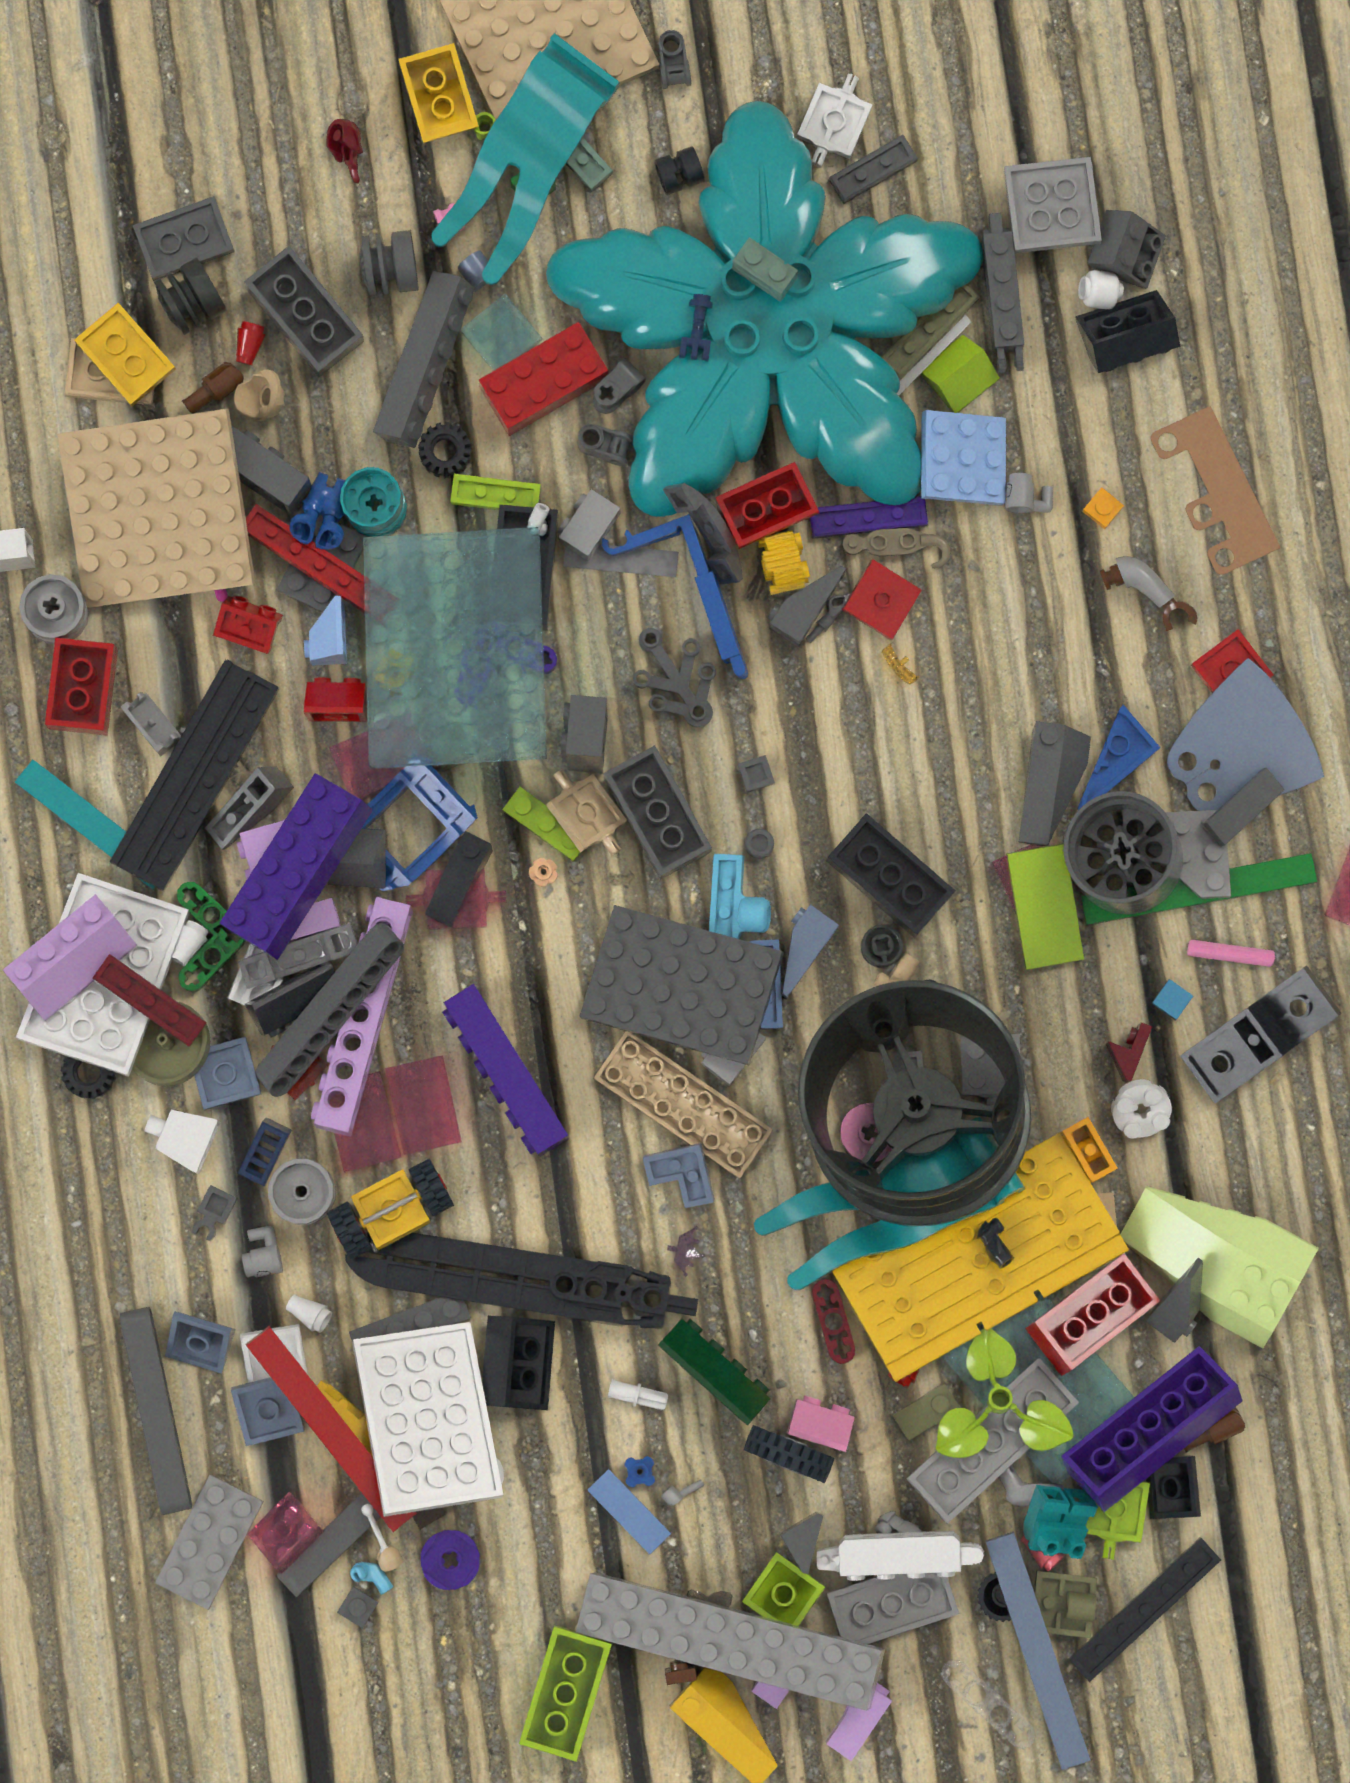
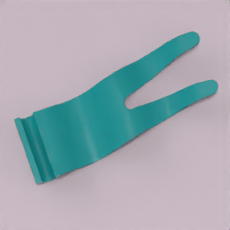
M554 33L543 52L539 51L531 61L511 99L492 125L481 147L464 191L432 232V242L438 247L447 245L483 208L497 187L506 168L509 165L516 166L519 169L520 176L511 211L502 236L482 272V278L486 284H497L526 247L558 174L575 151L599 108H603L610 101L620 82Z
M981 1117L971 1119L972 1121L983 1122ZM957 1134L951 1143L937 1153L927 1156L906 1155L885 1175L881 1181L883 1188L897 1192H924L951 1185L964 1179L983 1165L995 1152L998 1144L991 1134ZM1015 1172L1009 1183L991 1201L975 1212L951 1222L930 1226H905L880 1220L856 1229L826 1246L792 1272L787 1278L788 1285L793 1290H802L850 1261L915 1244L959 1221L997 1207L1004 1203V1200L1015 1192L1020 1193L1025 1190V1186ZM829 1182L802 1191L760 1216L754 1222V1229L759 1235L766 1236L814 1216L859 1209L845 1200Z

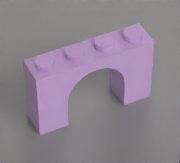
M285 820L239 833L241 841L237 842L241 859L247 858L249 869L245 870L246 879L250 876ZM329 898L315 902L289 943L341 926L334 900Z
M758 1681L751 1689L754 1694L776 1709L789 1692L788 1689ZM877 1683L871 1709L866 1711L846 1706L843 1716L825 1741L826 1744L852 1761L892 1702L887 1697L890 1691Z

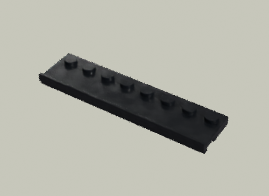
M225 659L112 856L111 864L163 892L166 890L279 691L278 686Z

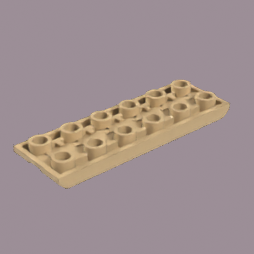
M625 1031L593 1078L689 1145L701 1143L705 1156L739 1179L773 1131L772 1128L628 1031Z

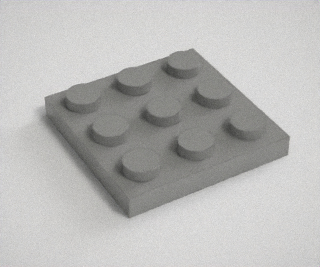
M1091 157L1004 166L1015 253L1101 244L1102 239Z

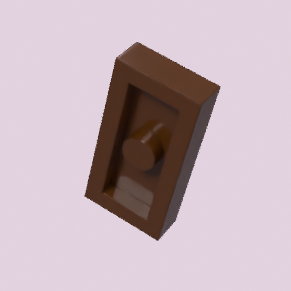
M680 1660L670 1662V1668H665L667 1685L696 1681L695 1665Z

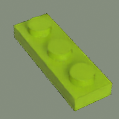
M454 474L450 503L452 505L499 510V504L535 507L539 503L541 484Z
M519 786L502 809L503 812L574 862L580 855L578 848L548 807Z

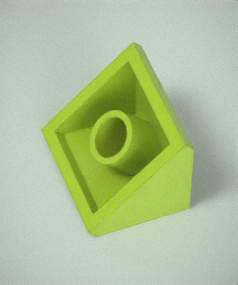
M961 335L946 347L921 373V376L953 413H959L1000 379L984 349L965 335Z
M776 1552L742 1602L762 1617L799 1626L826 1587L809 1574L802 1573L798 1566Z

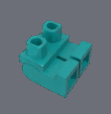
M1036 1485L1023 1524L1024 1537L1026 1540H1029V1549L1042 1551L1043 1555L1047 1556L1063 1553L1069 1554L1071 1558L1081 1559L1086 1548L1084 1541L1088 1532L1086 1524L1089 1517L1095 1516L1098 1506L1084 1490L1063 1488L1062 1491L1060 1487ZM1047 1495H1052V1499H1048ZM1073 1497L1079 1498V1502H1075Z

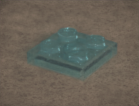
M506 294L502 295L460 330L493 371L529 351L542 341L540 334Z

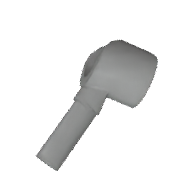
M699 1480L683 1488L680 1492L672 1485L661 1497L668 1505L674 1506L688 1494L703 1487L704 1484L702 1480Z

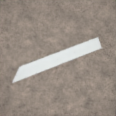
M966 315L900 380L898 396L971 323Z

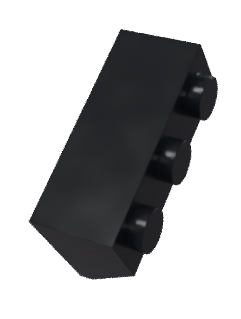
M1157 290L1118 302L1112 309H1097L1075 316L1088 357L1098 373L1109 372L1117 367L1140 362L1144 358L1156 354H1164L1171 349L1181 347L1176 318Z
M331 962L316 965L245 1003L261 1035L269 1034L270 1038L286 1030L285 1024L299 1017L335 973Z
M488 1315L482 1376L486 1406L548 1410L555 1321Z

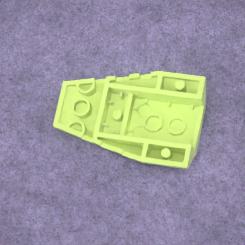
M1146 1186L1120 1234L1124 1242L1172 1286L1195 1260L1200 1258L1203 1261L1200 1311L1213 1322L1262 1349L1275 1330L1319 1249L1265 1218L1257 1216L1254 1218L1241 1214V1212L1236 1210H1225L1211 1206L1207 1202H1196L1186 1199L1185 1196Z

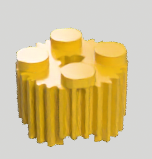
M791 530L770 535L758 541V547H764L765 549L762 552L763 555H761L766 582L772 580L773 585L769 586L770 595L805 588V584L809 583L808 578H810L807 561H801L800 559L803 550L800 533H793Z

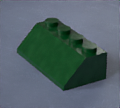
M681 1318L658 1346L748 1426L771 1399L766 1395L770 1389L757 1378L752 1382L744 1374L747 1369L735 1358L731 1362L722 1355L725 1349L713 1338L709 1342L700 1335L703 1329L691 1318L687 1322Z

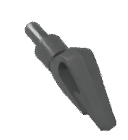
M850 594L833 596L827 601V614L816 622L818 626L806 637L808 642L812 643L823 630L825 632L828 630L834 620L842 613V608ZM844 599L841 605L836 608L833 607L832 603L834 601Z

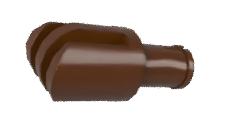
M224 362L207 376L203 377L202 386L186 399H183L182 402L191 414L197 413L212 400L220 402L233 392L239 384L243 383V374L233 364Z
M1235 1407L1184 1448L1185 1452L1187 1453L1189 1450L1209 1441L1215 1443V1445L1243 1432L1245 1423L1238 1409Z

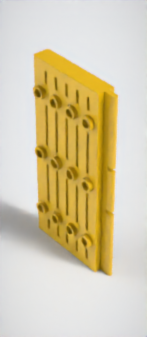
M1060 1132L1025 1151L1016 1171V1174L1025 1186V1190L1020 1193L1015 1192L1004 1200V1203L991 1210L959 1221L910 1246L865 1256L831 1271L895 1382L980 1335L981 1332L977 1327L979 1323H982L987 1331L1037 1303L1038 1298L1034 1292L1039 1290L1042 1297L1046 1298L1129 1251L1120 1235V1231ZM993 1218H998L1004 1226V1231L999 1233L998 1236L1014 1257V1260L1002 1269L990 1261L986 1252V1246H984L981 1238L977 1239L980 1226L985 1221L989 1223Z

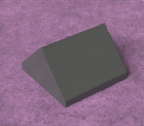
M361 828L328 880V885L386 888V830Z
M818 1512L809 1515L779 1533L801 1572L805 1574L809 1573L824 1516Z

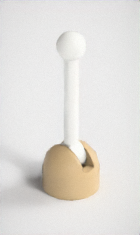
M365 1504L362 1507V1513L368 1517L381 1546L377 1553V1562L382 1571L394 1570L402 1564V1556L397 1548L386 1545L372 1514L374 1511L373 1506Z

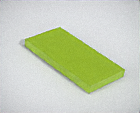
M1064 843L1006 853L1026 970L1084 960L1071 875L1064 859Z

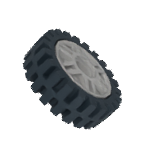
M755 1425L752 1426L743 1449L774 1465L822 1483L826 1482L835 1459L809 1448L806 1444L784 1435H777Z

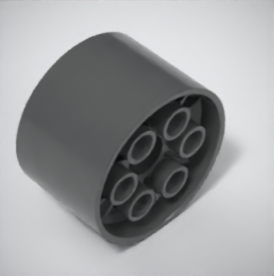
M1126 791L1109 792L1097 796L1084 804L1076 812L1065 833L1064 859L1071 877L1092 903L1106 911L1116 914H1137L1150 910L1163 902L1171 894L1180 879L1183 867V849L1179 836L1164 810L1145 796ZM1123 810V826H1116L1112 811ZM1159 822L1165 830L1149 839V832ZM1134 823H1141L1144 826L1143 832L1138 836H1131L1129 834V828ZM1110 828L1114 830L1115 834L1112 840L1106 842L1100 840V833L1104 829ZM1083 835L1095 841L1097 848L1080 846ZM1121 843L1125 845L1128 851H1131L1126 854V865L1121 857L1116 855L1121 852ZM1153 845H1159L1163 848L1162 854L1157 858H1150L1147 855L1148 849ZM1095 856L1104 857V864L1101 868L1093 869L1089 866L1090 860ZM1162 864L1167 865L1162 874L1152 869V865ZM1144 872L1152 874V881L1146 886L1137 883L1138 876ZM1104 875L1103 879L1094 889L1087 883V881L1096 876ZM1113 878H1121L1123 880V886L1118 891L1108 889V884ZM1128 884H1134L1137 892L1136 896L1128 897Z

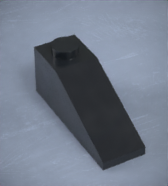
M467 831L464 832L425 912L426 916L449 928L453 926L493 852L491 843Z

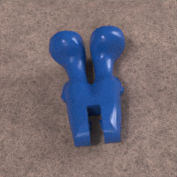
M321 472L315 478L307 498L302 501L304 513L295 515L291 519L289 528L294 538L307 545L313 539L317 518L322 515L323 521L315 544L320 549H333L339 546L344 538V531L337 523L344 516L340 503V494L346 480L337 478L335 486L332 488L327 487L328 474Z

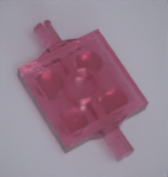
M484 868L453 926L449 928L427 916L428 930L487 928L489 903H507V898L501 897L506 896V890L489 891L485 883ZM445 869L426 870V887L423 894H406V904L410 906H424L425 910H427Z

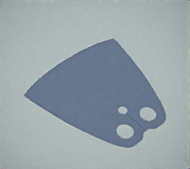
M1249 658L1239 665L1201 705L1176 739L1167 758L1169 770L1176 779L1182 780L1186 784L1188 790L1187 797L1198 811L1218 810L1260 770L1266 767L1285 789L1280 795L1306 786L1324 777L1316 749L1297 713L1270 677ZM1185 752L1193 753L1197 759L1196 766L1189 771L1181 769L1178 764L1179 756ZM1218 760L1220 762L1219 769L1213 770L1210 767V762ZM1203 783H1211L1216 788V795L1210 801H1204L1198 795L1199 786Z

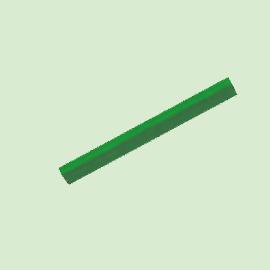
M1312 853L1229 868L1230 898L1200 899L1179 880L1171 894L1156 907L1137 914H1116L1098 907L1084 895L1080 899L1086 926L1317 883ZM1128 887V897L1136 896L1135 887Z

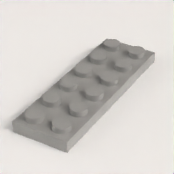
M1037 1358L1006 1386L1012 1393V1403L1016 1404L1017 1408L1025 1415H1027L1029 1404L1035 1400L1051 1402L1065 1415L1079 1403L1040 1358ZM988 1404L975 1415L976 1420L982 1415ZM1010 1409L1004 1414L991 1412L980 1424L987 1430L989 1438L986 1446L979 1453L966 1458H951L938 1453L936 1450L906 1479L940 1518L948 1524L1029 1449L1021 1439L1019 1432L1024 1420L1019 1418Z

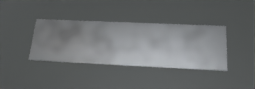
M600 544L591 559L587 561L565 547L563 567L676 577L679 552L638 548L618 556H611ZM609 545V547L612 548V549L617 548V547H620V546Z

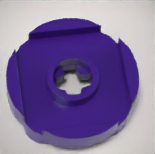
M444 1530L431 1536L423 1546L421 1551L422 1571L425 1578L433 1586L443 1590H456L468 1585L477 1575L480 1567V1552L475 1541L466 1533L458 1530ZM452 1552H455L457 1554L456 1560L459 1562L456 1567L451 1565L449 1568H446L444 1566L445 1559L442 1558L443 1554L450 1555Z

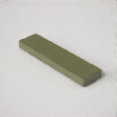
M968 284L956 289L951 302L946 308L934 314L920 316L917 319V325L914 330L906 335H902L881 358L894 368L899 380H901L980 299V296Z

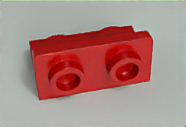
M228 596L221 604L213 636L269 654L283 614L277 613L275 608L268 605L257 606L251 604L247 598L242 596Z

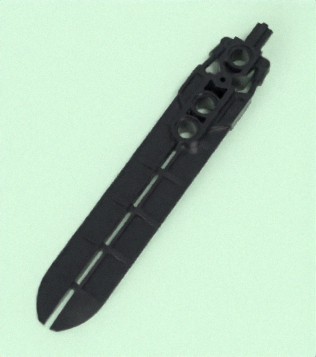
M369 1232L365 1233L372 1246V1249L365 1253L387 1256L386 1260L360 1256L351 1260L345 1254V1261L351 1270L364 1281L375 1286L588 1320L589 1322L613 1326L640 1325V1328L662 1329L667 1312L696 1316L699 1299L670 1295L671 1279L668 1275L652 1271L646 1273L628 1265L602 1261L595 1262L413 1232L380 1250L376 1248ZM393 1257L430 1263V1267L395 1262ZM438 1264L450 1267L474 1270V1274L439 1269L436 1267ZM482 1271L518 1277V1281L483 1276L480 1273ZM632 1275L647 1279L646 1282L640 1281L631 1288L626 1284ZM524 1279L549 1282L550 1286L524 1282ZM563 1280L573 1283V1288L568 1293H561L557 1290L558 1284ZM592 1285H598L603 1289L601 1295L596 1298L589 1297L586 1291ZM651 1294L658 1295L661 1298L660 1304L656 1307L647 1306L645 1304L647 1296ZM630 1306L636 1316L642 1317L640 1319H624L622 1308Z

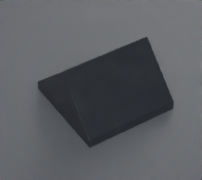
M1195 1456L1173 1457L1146 1479V1482L1150 1483L1148 1493L1150 1519L1201 1517Z

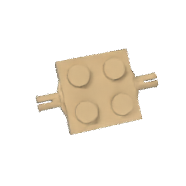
M564 769L556 772L553 777H555L563 790L560 795L549 801L546 806L580 853L593 844L602 842L611 856L617 854L622 848L619 847L611 835L616 829L623 826L627 819L594 774H591L584 780L572 782Z

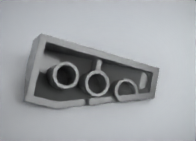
M1036 721L1032 731L1019 843L1040 846L1049 845L1088 765L1091 736L1066 725Z

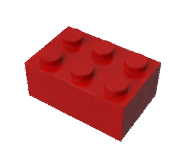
M55 638L45 725L49 730L108 736L118 649L114 644Z

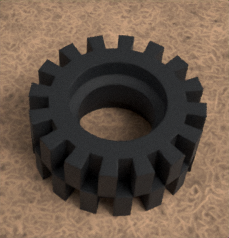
M440 422L436 423V426L433 428L430 426L427 428V432L422 434L421 442L418 445L419 456L422 465L426 467L429 473H434L436 477L441 475L444 478H449L450 475L459 474L461 470L464 471L467 468L466 465L471 460V444L466 432L462 431L458 425L452 426L449 422H446V425H441ZM449 440L455 444L456 454L452 459L442 461L434 455V447L439 441Z
M65 1057L63 1060L64 1065L63 1067L61 1066L63 1074L61 1078L66 1085L65 1087L73 1094L84 1099H96L95 1097L105 1095V1092L110 1091L113 1082L116 1080L115 1072L100 1067V1075L95 1082H82L78 1077V1068L83 1061L71 1057Z

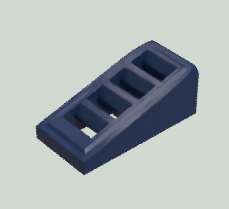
M265 1118L256 1133L238 1174L265 1186L292 1130L269 1118ZM267 1130L280 1136V1140L265 1134V1131ZM260 1141L276 1147L275 1151L273 1152L259 1145ZM255 1152L270 1158L269 1163L254 1156ZM250 1162L266 1169L264 1174L248 1167Z

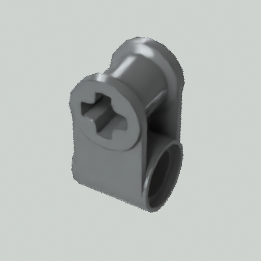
M675 30L665 31L659 38L658 47L662 88L667 89L670 85L684 83L690 86L692 85L691 73L683 36ZM668 41H674L679 45V48L674 52H669L664 48V44Z
M626 358L622 359L594 388V407L597 411L604 414L615 411L628 397L641 388L646 378ZM601 394L604 396L611 394V400L608 398L601 400Z
M587 424L580 429L577 445L582 453L603 459L614 465L627 466L628 461L626 457L630 444L633 443L632 435L595 424ZM589 433L594 434L599 441L596 445L589 446L584 443L583 436ZM620 443L621 446H620L619 452L616 453L618 444Z

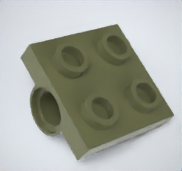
M1036 1570L1034 1593L1048 1633L1091 1638L1092 1622L1096 1609L1095 1593L1097 1578Z

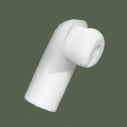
M537 503L531 513L527 530L532 536H543L547 533L548 525L545 519L548 515L549 507L545 504Z

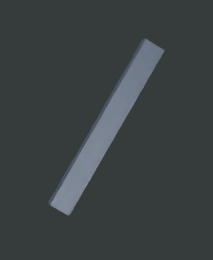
M1014 1531L986 1540L985 1542L1061 1768L1064 1770L1091 1761Z

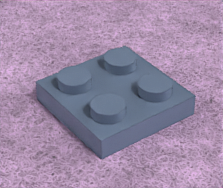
M247 1037L210 1046L206 1062L195 1075L204 1110L262 1094Z
M271 1377L231 1387L233 1401L246 1446L304 1432L301 1415Z

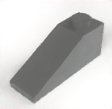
M840 566L786 598L782 605L776 603L768 616V619L771 620L769 629L799 647L845 575L846 568Z
M277 766L258 767L205 829L222 850L226 849L240 838L239 833L248 831L273 811L294 787Z
M1200 1258L1195 1260L1160 1299V1302L1156 1304L1146 1320L1148 1324L1174 1343L1182 1334L1187 1337L1197 1324L1193 1319L1200 1310L1203 1261Z

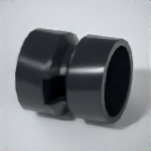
M693 146L677 151L676 157L666 155L654 160L660 183L666 195L681 191L684 184L692 187L705 182L704 173Z

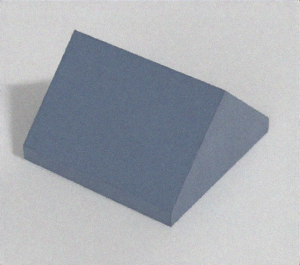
M174 1311L165 1357L222 1374L236 1329Z

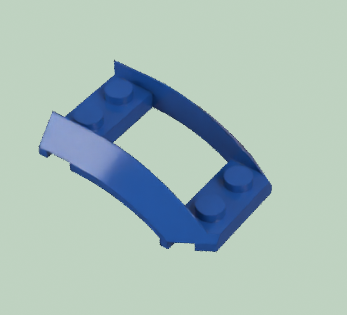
M418 754L367 804L373 811L362 828H368L409 788L441 821L446 830L406 869L386 850V888L381 889V891L409 886L478 818L475 805L469 806L431 766L434 761Z

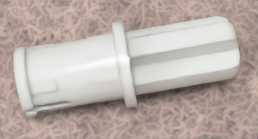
M612 1379L608 1398L631 1402L635 1407L639 1404L664 1410L668 1394L641 1387L640 1383L636 1386Z

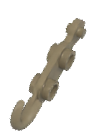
M911 528L875 530L866 538L850 534L844 538L842 545L843 550L849 555H856L862 550H867L870 554L879 557L910 555L927 546H938L942 551V557L938 562L931 565L934 569L945 565L951 554L949 544L941 536L925 534Z

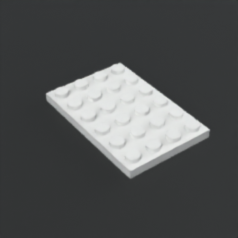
M78 873L59 923L96 894L137 944L132 951L119 961L161 990L172 962L171 957L180 932L188 919L189 909ZM94 981L46 1021L29 1003L16 1038L20 1041L129 1077L150 1019L103 985Z
M466 1322L353 1339V1351L383 1516L502 1498L503 1490L471 1323Z

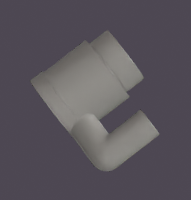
M1012 473L1009 475V482L1006 485V511L1013 513L1051 512L1053 508L1052 486H1043L1041 501L1034 500L1032 475L1027 473Z
M264 1226L247 1230L250 1242L264 1239L266 1247L253 1249L249 1253L242 1254L246 1277L255 1276L257 1278L275 1273H283L282 1260L274 1228L272 1226Z

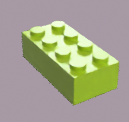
M554 1625L519 1744L577 1762L612 1642L575 1633L576 1631Z

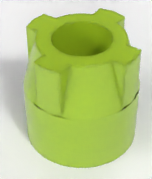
M487 112L476 115L479 127L475 128L474 132L479 140L486 138L489 132L480 131V127L486 124L491 129L496 121L494 116Z

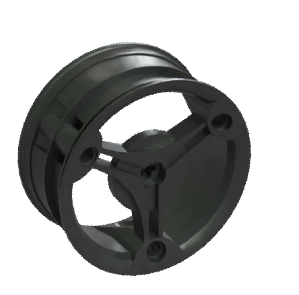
M922 980L896 981L870 988L843 1003L822 1023L813 1036L802 1061L798 1084L799 1109L816 1160L834 1189L851 1205L874 1218L905 1226H930L962 1218L975 1212L998 1195L1009 1183L1023 1159L1031 1130V1105L1019 1050L1011 1033L1001 1019L980 1000L960 989L942 983ZM911 1026H932L947 1029L968 1038L982 1048L994 1061L1005 1081L995 1105H984L960 1099L956 1087L945 1075L924 1067L916 1068L902 1045V1042L909 1034ZM884 1028L892 1030L887 1038H882L877 1033ZM895 1047L905 1066V1070L895 1073L886 1052ZM859 1048L867 1052L880 1053L888 1078L877 1092L873 1104V1118L879 1134L862 1160L843 1152L834 1151L827 1127V1107L833 1083L845 1062ZM918 1103L922 1105L921 1111L918 1112L916 1109L915 1112H912L911 1106L913 1104H916L917 1107ZM963 1114L992 1117V1123L963 1120ZM957 1134L994 1135L999 1145L989 1159L976 1171L951 1185L924 1192H897L883 1188L881 1181L885 1175L906 1155L927 1156L937 1153L951 1143ZM888 1145L892 1150L875 1171L871 1166Z

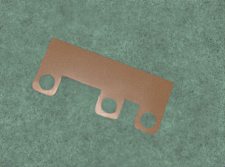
M1211 406L1152 433L1151 442L1158 456L1162 459H1168L1188 450L1209 494L1188 503L1185 508L1193 527L1196 530H1203L1223 521L1231 537L1209 548L1207 552L1208 558L1217 574L1224 575L1281 548ZM1171 433L1176 437L1177 445L1175 449L1164 451L1160 448L1158 440L1162 434ZM1206 504L1211 508L1212 516L1209 521L1199 522L1194 518L1193 511L1197 505ZM1222 548L1229 549L1234 555L1233 563L1227 567L1218 565L1215 560L1217 551Z

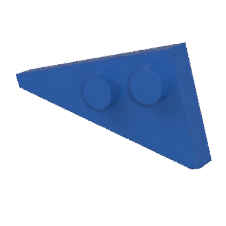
M1124 705L1120 707L1077 810L1093 798L1108 793L1161 748Z

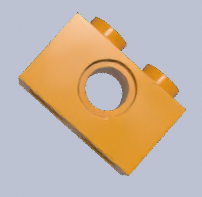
M1089 1117L1060 1132L1090 1183L1118 1169Z

